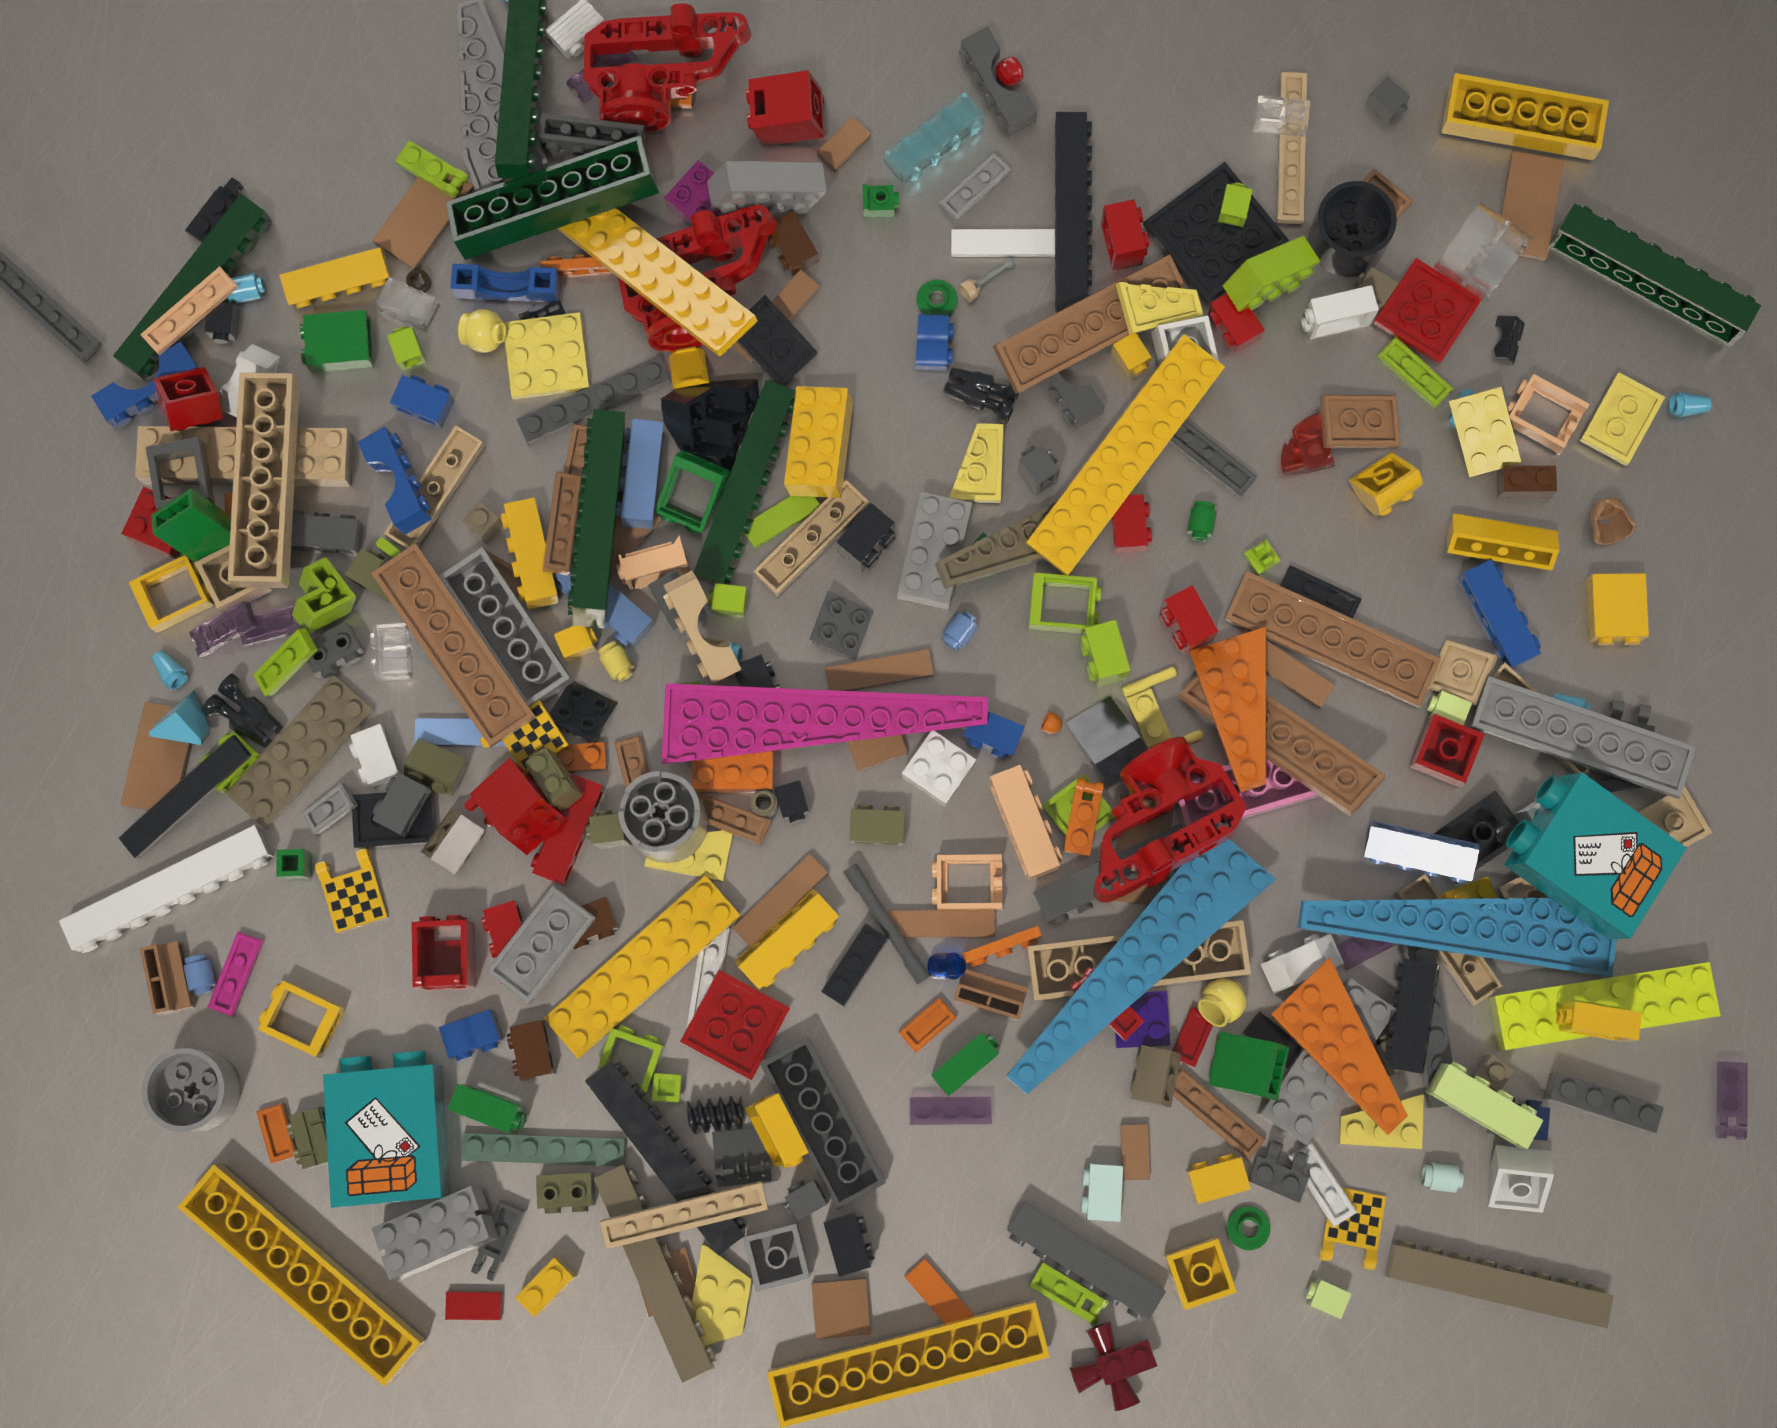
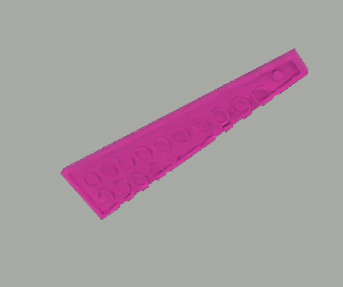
M665 683L662 765L987 725L988 697Z

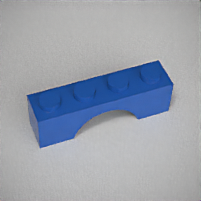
M452 264L450 289L455 298L555 302L559 301L560 276L556 268L530 267L522 272L509 273L489 270L480 265Z
M180 341L159 356V370L155 378L200 367L188 348ZM153 380L145 387L134 390L122 388L113 382L91 396L105 420L113 428L128 424L132 417L139 413L148 412L153 408V404L157 403Z
M384 426L358 441L366 462L377 472L394 473L395 488L391 497L385 503L393 525L406 535L432 520L428 511L431 506L427 498L421 495L419 491L422 487L416 475L411 473L412 463L409 457L401 450L403 442L396 432L392 434Z

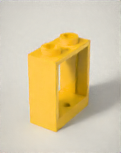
M185 555L128 582L149 628L156 633L215 606L195 562ZM188 569L201 600L162 618L148 588Z
M282 980L281 984H277L271 993L270 998L273 1000L269 1008H265L259 1017L258 1023H260L258 1030L314 1057L322 1058L346 1009L288 981ZM289 991L327 1009L310 1045L271 1027Z
M1575 1001L1562 1004V1008H1559L1557 1011L1556 1024H1559V1031L1620 1042L1638 1041L1642 1013Z
M779 1093L768 1095L744 1108L774 1167L783 1166V1168H791L804 1161L802 1156L809 1152Z

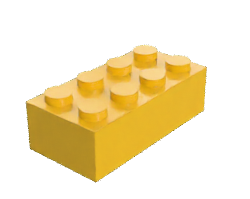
M796 387L784 485L790 496L842 498L853 409V398L848 388Z

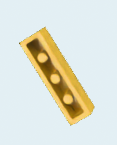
M383 247L279 275L288 305L295 304L297 309L312 305V299L320 297L322 302L337 298V292L346 291L347 295L362 291L361 286L371 284V287L375 288L386 285V279L392 278Z
M535 497L504 503L505 513L500 515L503 529L509 528L511 536L506 538L509 553L514 552L516 561L511 562L514 577H520L522 586L517 587L520 602H526L527 610L557 604L558 596L553 574L542 571L546 544Z
M1453 513L1447 531V553L1486 560L1492 559V561L1552 571L1559 553L1558 531Z
M812 889L744 951L734 963L759 990L763 986L766 988L775 981L776 974L781 969H787L796 961V956L802 950L807 951L816 943V937L822 932L826 933L831 930L839 916L820 894Z

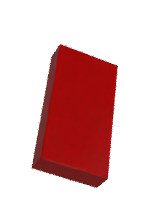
M1194 1007L1190 1008L1172 1051L1182 1054L1180 1061L1195 1068L1213 1025L1207 1022L1199 1010Z
M446 1292L445 1320H501L502 1292Z

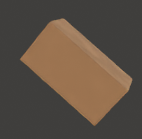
M175 941L163 945L154 944L141 947L140 953L153 1014L166 1015L194 1008L193 994L188 990L183 967L186 963L182 942Z
M963 968L954 1002L1018 1021L1028 988Z

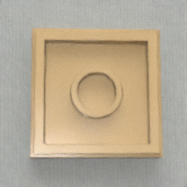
M1446 639L1438 657L1441 658V661L1428 690L1436 693L1444 691L1472 702L1473 705L1477 706L1486 679L1491 675L1497 656Z

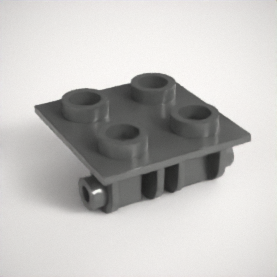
M827 591L809 640L812 641L813 645L827 647L856 660L874 611Z
M754 1127L712 1132L716 1166L715 1177L718 1187L772 1181L770 1158Z

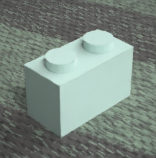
M1089 1164L1088 1169L1083 1170V1186H1087V1197H1082L1081 1213L1086 1214L1087 1220L1120 1222L1123 1166Z

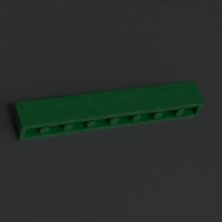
M509 0L495 154V167L498 178L530 179V168H535V154L532 152V146L537 145V133L534 130V124H538L539 112L535 106L536 102H540V86H537V81L542 80V65L539 64V58L544 57V45L541 42V37H545L546 34L545 21L542 20L543 15H547V0Z
M240 194L114 353L113 357L144 381L148 376H152L158 368L159 355L140 334L219 266L227 275H231L236 270L238 261L242 256L252 250L253 242L257 237L267 231L271 218L266 211Z
M765 380L693 573L698 580L711 585L715 583H732L736 572L733 565L736 558H741L745 548V544H742L745 534H750L754 520L751 519L754 510H759L763 500V496L760 495L763 486H768L772 472L769 471L772 462L776 463L779 458L781 448L778 445L780 439H785L789 431L790 424L787 421L789 415L793 414L795 390Z

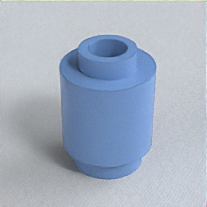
M964 611L962 614L957 612L942 632L944 635L941 640L953 650L959 651L961 647H965L978 629V626L975 624L977 619L967 611Z
M206 954L185 958L186 965L183 967L189 992L195 991V995L212 992L211 987L215 986L216 983L211 960H207Z

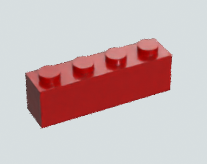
M572 774V778L580 788L583 796L566 810H560L567 820L541 842L544 843L541 852H536L531 862V868H534L532 871L534 875L564 887L567 884L585 840L586 825L590 824L589 817L595 816L606 789L601 784Z

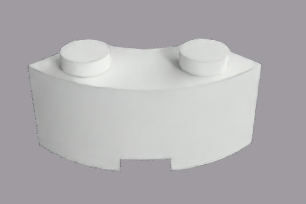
M254 344L245 351H241L236 358L237 366L232 377L220 390L221 410L237 417L240 372L276 373L280 357Z
M1317 933L1303 939L1305 945L1287 953H1285L1284 949L1268 955L1270 960L1260 965L1274 994L1305 981L1329 957L1334 967L1344 964L1331 934L1320 938Z

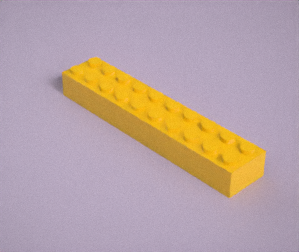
M213 1164L179 1204L178 1208L383 1386L391 1384L425 1343V1338L223 1164Z
M1035 1300L769 1369L767 1377L779 1426L783 1428L1046 1359L1050 1355Z

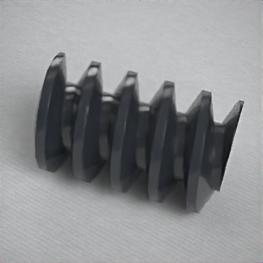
M740 1095L738 1103H735L733 1096H729L727 1104L724 1103L722 1097H719L717 1105H714L711 1098H708L705 1107H703L700 1099H698L695 1108H692L688 1100L687 1116L692 1132L698 1134L700 1126H702L703 1131L709 1133L711 1125L715 1132H720L722 1124L726 1131H731L733 1123L737 1130H741L744 1122L742 1095Z

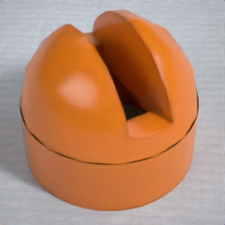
M1048 711L1043 719L1040 730L1053 734L1062 728V719L1056 713Z

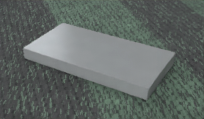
M552 885L486 972L530 1005L589 929L596 917Z

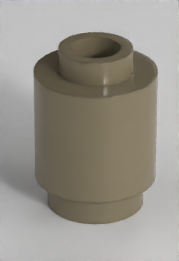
M761 789L752 795L750 805L755 814L765 818H771L776 814L778 801L773 792ZM763 801H768L770 807L762 810L760 804Z

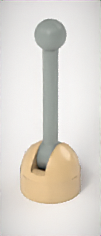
M1009 257L1005 260L1004 264L981 280L968 279L959 284L958 287L962 296L968 302L976 299L981 292L980 286L1007 267L1012 268L1015 265V260Z

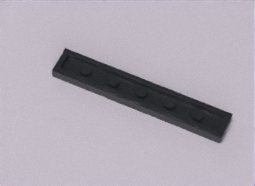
M236 735L231 736L119 837V840L134 858H139L252 755Z

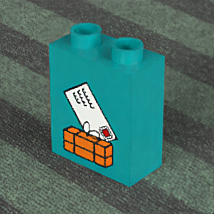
M1583 772L1560 777L1553 774L1542 783L1536 792L1534 800L1541 807L1531 822L1526 819L1522 820L1508 836L1506 846L1513 851L1504 865L1606 939H1631L1687 847Z
M426 1051L394 1053L393 1068L372 1070V1056L338 1059L339 1073L323 1074L331 1208L443 1198L450 1195L442 1066L427 1065Z

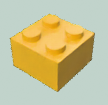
M1212 1238L1163 1255L1182 1309L1187 1310L1237 1293L1218 1238Z

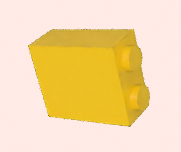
M1646 573L1592 574L1586 579L1589 642L1597 641V644L1600 646L1613 645L1614 641H1624V645H1639L1641 641L1649 637Z

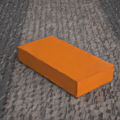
M939 997L898 1033L917 1053L957 1017Z
M281 1103L256 1111L270 1164L294 1157V1150L297 1147L295 1140L289 1137L287 1131V1123L290 1122L285 1104Z

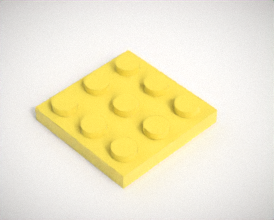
M580 312L503 322L506 326L505 346L511 397L513 400L582 391L590 387Z

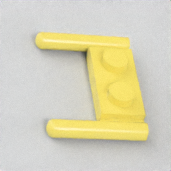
M1175 667L1167 668L1121 687L1143 742L1148 749L1172 738L1150 687L1176 677L1177 669ZM1197 730L1182 737L1191 745L1203 740L1205 735L1202 730Z

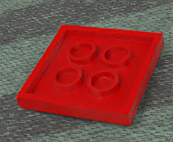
M1415 258L1373 324L1392 336H1396L1400 341L1435 363L1440 364L1482 298L1418 258Z
M718 970L680 1042L752 1080L760 1066L759 1063L762 1062L790 1008Z

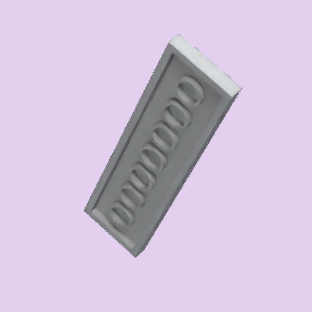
M1488 676L1470 727L1677 799L1682 795L1696 750V746Z

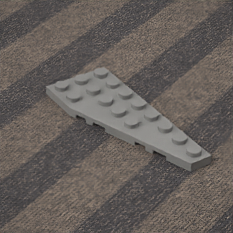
M467 0L457 4L460 103L462 112L461 128L463 137L462 153L464 163L477 192L512 180L513 178H498L495 167L504 53L483 0ZM537 137V145L532 146V152L535 154V168H530V173L549 167Z

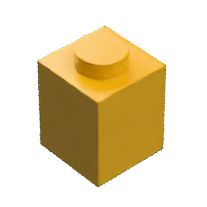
M1137 333L1130 334L1112 345L1111 353L1127 377L1133 374L1139 376L1148 370L1152 357Z
M571 626L554 634L566 662L596 651L593 643L598 640L592 627Z

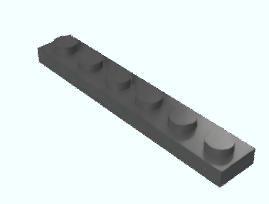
M0 251V287L85 363L102 344Z
M659 356L516 420L529 445L568 428L573 423L577 424L593 417V409H611L671 381Z

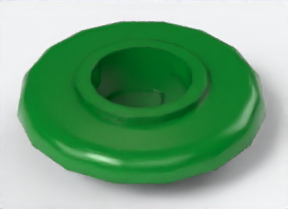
M935 279L927 281L917 292L916 302L918 309L923 315L949 316L957 305L955 289L944 280ZM933 293H940L944 296V302L934 305L929 301V297Z
M1245 1206L1231 1214L1227 1222V1232L1235 1246L1243 1250H1255L1267 1242L1270 1235V1223L1268 1217L1261 1210ZM1251 1220L1256 1223L1257 1231L1253 1236L1249 1237L1242 1234L1241 1226L1244 1221Z

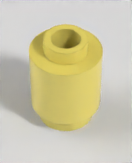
M612 641L598 651L600 654L599 659L612 680L618 679L622 682L633 675L632 670L635 668V665L622 645Z

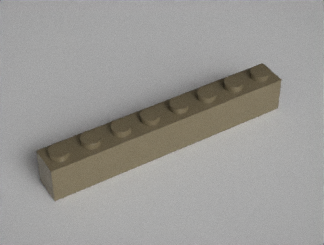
M623 1164L593 1178L610 1218L650 1208L643 1193L638 1194L635 1185L639 1182L632 1168L628 1170ZM658 1237L622 1245L682 1383H687L714 1370L713 1362L717 1361L711 1346L706 1347L702 1337L705 1336L704 1329L700 1321H694L690 1311L694 1310L693 1304L688 1294L683 1296L679 1286L683 1282L678 1270H672L668 1260L672 1259L667 1245H661Z
M1402 1240L1399 1241V1245L1391 1244L1385 1277L1608 1329L1614 1295L1606 1294V1288L1589 1284V1288L1584 1289L1578 1287L1579 1281L1562 1278L1561 1283L1551 1281L1552 1275L1536 1271L1534 1277L1524 1275L1523 1268L1508 1265L1507 1270L1496 1268L1497 1262L1481 1259L1480 1264L1469 1262L1470 1256L1454 1253L1453 1258L1442 1256L1443 1250L1427 1246L1426 1252L1416 1250L1415 1243Z

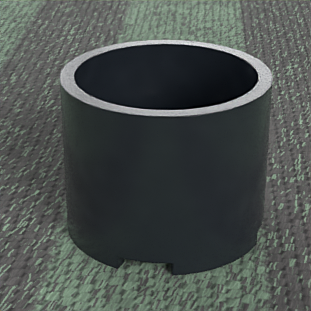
M1349 181L1331 189L1321 201L1309 231L1310 246L1320 260L1318 264L1328 272L1344 277L1362 272L1366 273L1372 266L1375 267L1382 258L1396 229L1397 215L1393 202L1382 189L1368 182ZM1352 231L1354 234L1348 236L1346 233Z

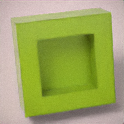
M1267 539L1243 554L1257 576L1281 561Z
M654 1073L652 1101L680 1102L682 1075Z

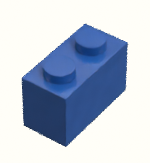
M402 375L391 398V406L396 411L442 429L454 403L449 390L438 384H435L434 387L425 384L426 381L416 375H411L410 378Z
M988 711L987 725L966 727L963 739L967 741V746L976 750H981L983 747L992 751V756L1005 761L1006 757L1013 758L1025 726Z

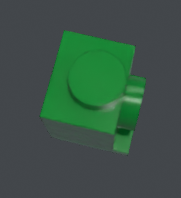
M862 184L864 218L895 217L894 208H899V192H894L893 185L868 186V184ZM879 197H886L883 201H879L876 199Z

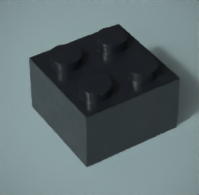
M870 502L837 540L838 554L859 572L862 573L866 568L870 570L879 560L877 555L881 550H888L895 542V522Z
M856 1211L823 1222L839 1277L872 1266L871 1261L875 1260V1254L871 1242L866 1244L863 1234L868 1231L863 1216L858 1217Z

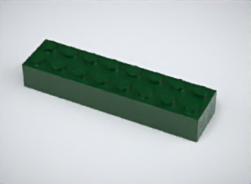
M641 135L532 172L530 173V179H512L448 201L446 206L453 242L464 260L659 194V189L650 153Z
M1573 204L1549 244L1551 249L1730 347L1747 332L1761 307L1750 295L1736 292L1728 283L1714 280L1704 270L1692 268L1685 264L1682 258L1663 252L1658 245L1639 239L1636 233L1617 227L1611 219L1595 215L1590 208L1584 205Z
M593 409V418L587 419V441L584 446V467H582L581 474L582 486L579 492V516H577L576 541L574 540L573 548L574 561L570 576L571 591L568 594V616H573V626L605 628L625 438V412Z

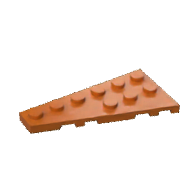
M1266 627L1190 650L1193 665L1240 793L1266 785Z
M1329 957L1270 1015L1386 1135H1389L1408 1115Z

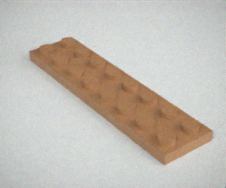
M1171 254L994 345L993 348L1015 394L1129 335L1116 283L1126 282L1132 285L1145 284L1151 285V287L1187 289Z
M416 543L371 573L491 748L535 718L533 712Z
M1246 571L1224 619L1250 631L1266 627L1267 640L1417 708L1421 706L1441 661V658Z
M1196 676L1180 693V699L1214 722L1199 678ZM1266 694V759L1349 817H1352L1385 780V774Z

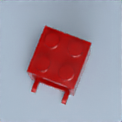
M809 70L748 79L749 89H746L745 94L747 103L750 105V113L747 114V124L749 129H752L755 133L756 138H759L765 146L826 137L822 88Z
M510 757L470 793L472 797L464 804V808L469 812L474 811L479 806L486 815L484 824L488 827L494 826L501 836L526 855L536 849L542 841L567 820L557 807L549 803L533 776Z
M448 915L446 920L440 921L435 916L419 917V922H411L412 988L419 990L476 988L475 924L468 921L467 917H463V915ZM461 930V940L435 941V931Z

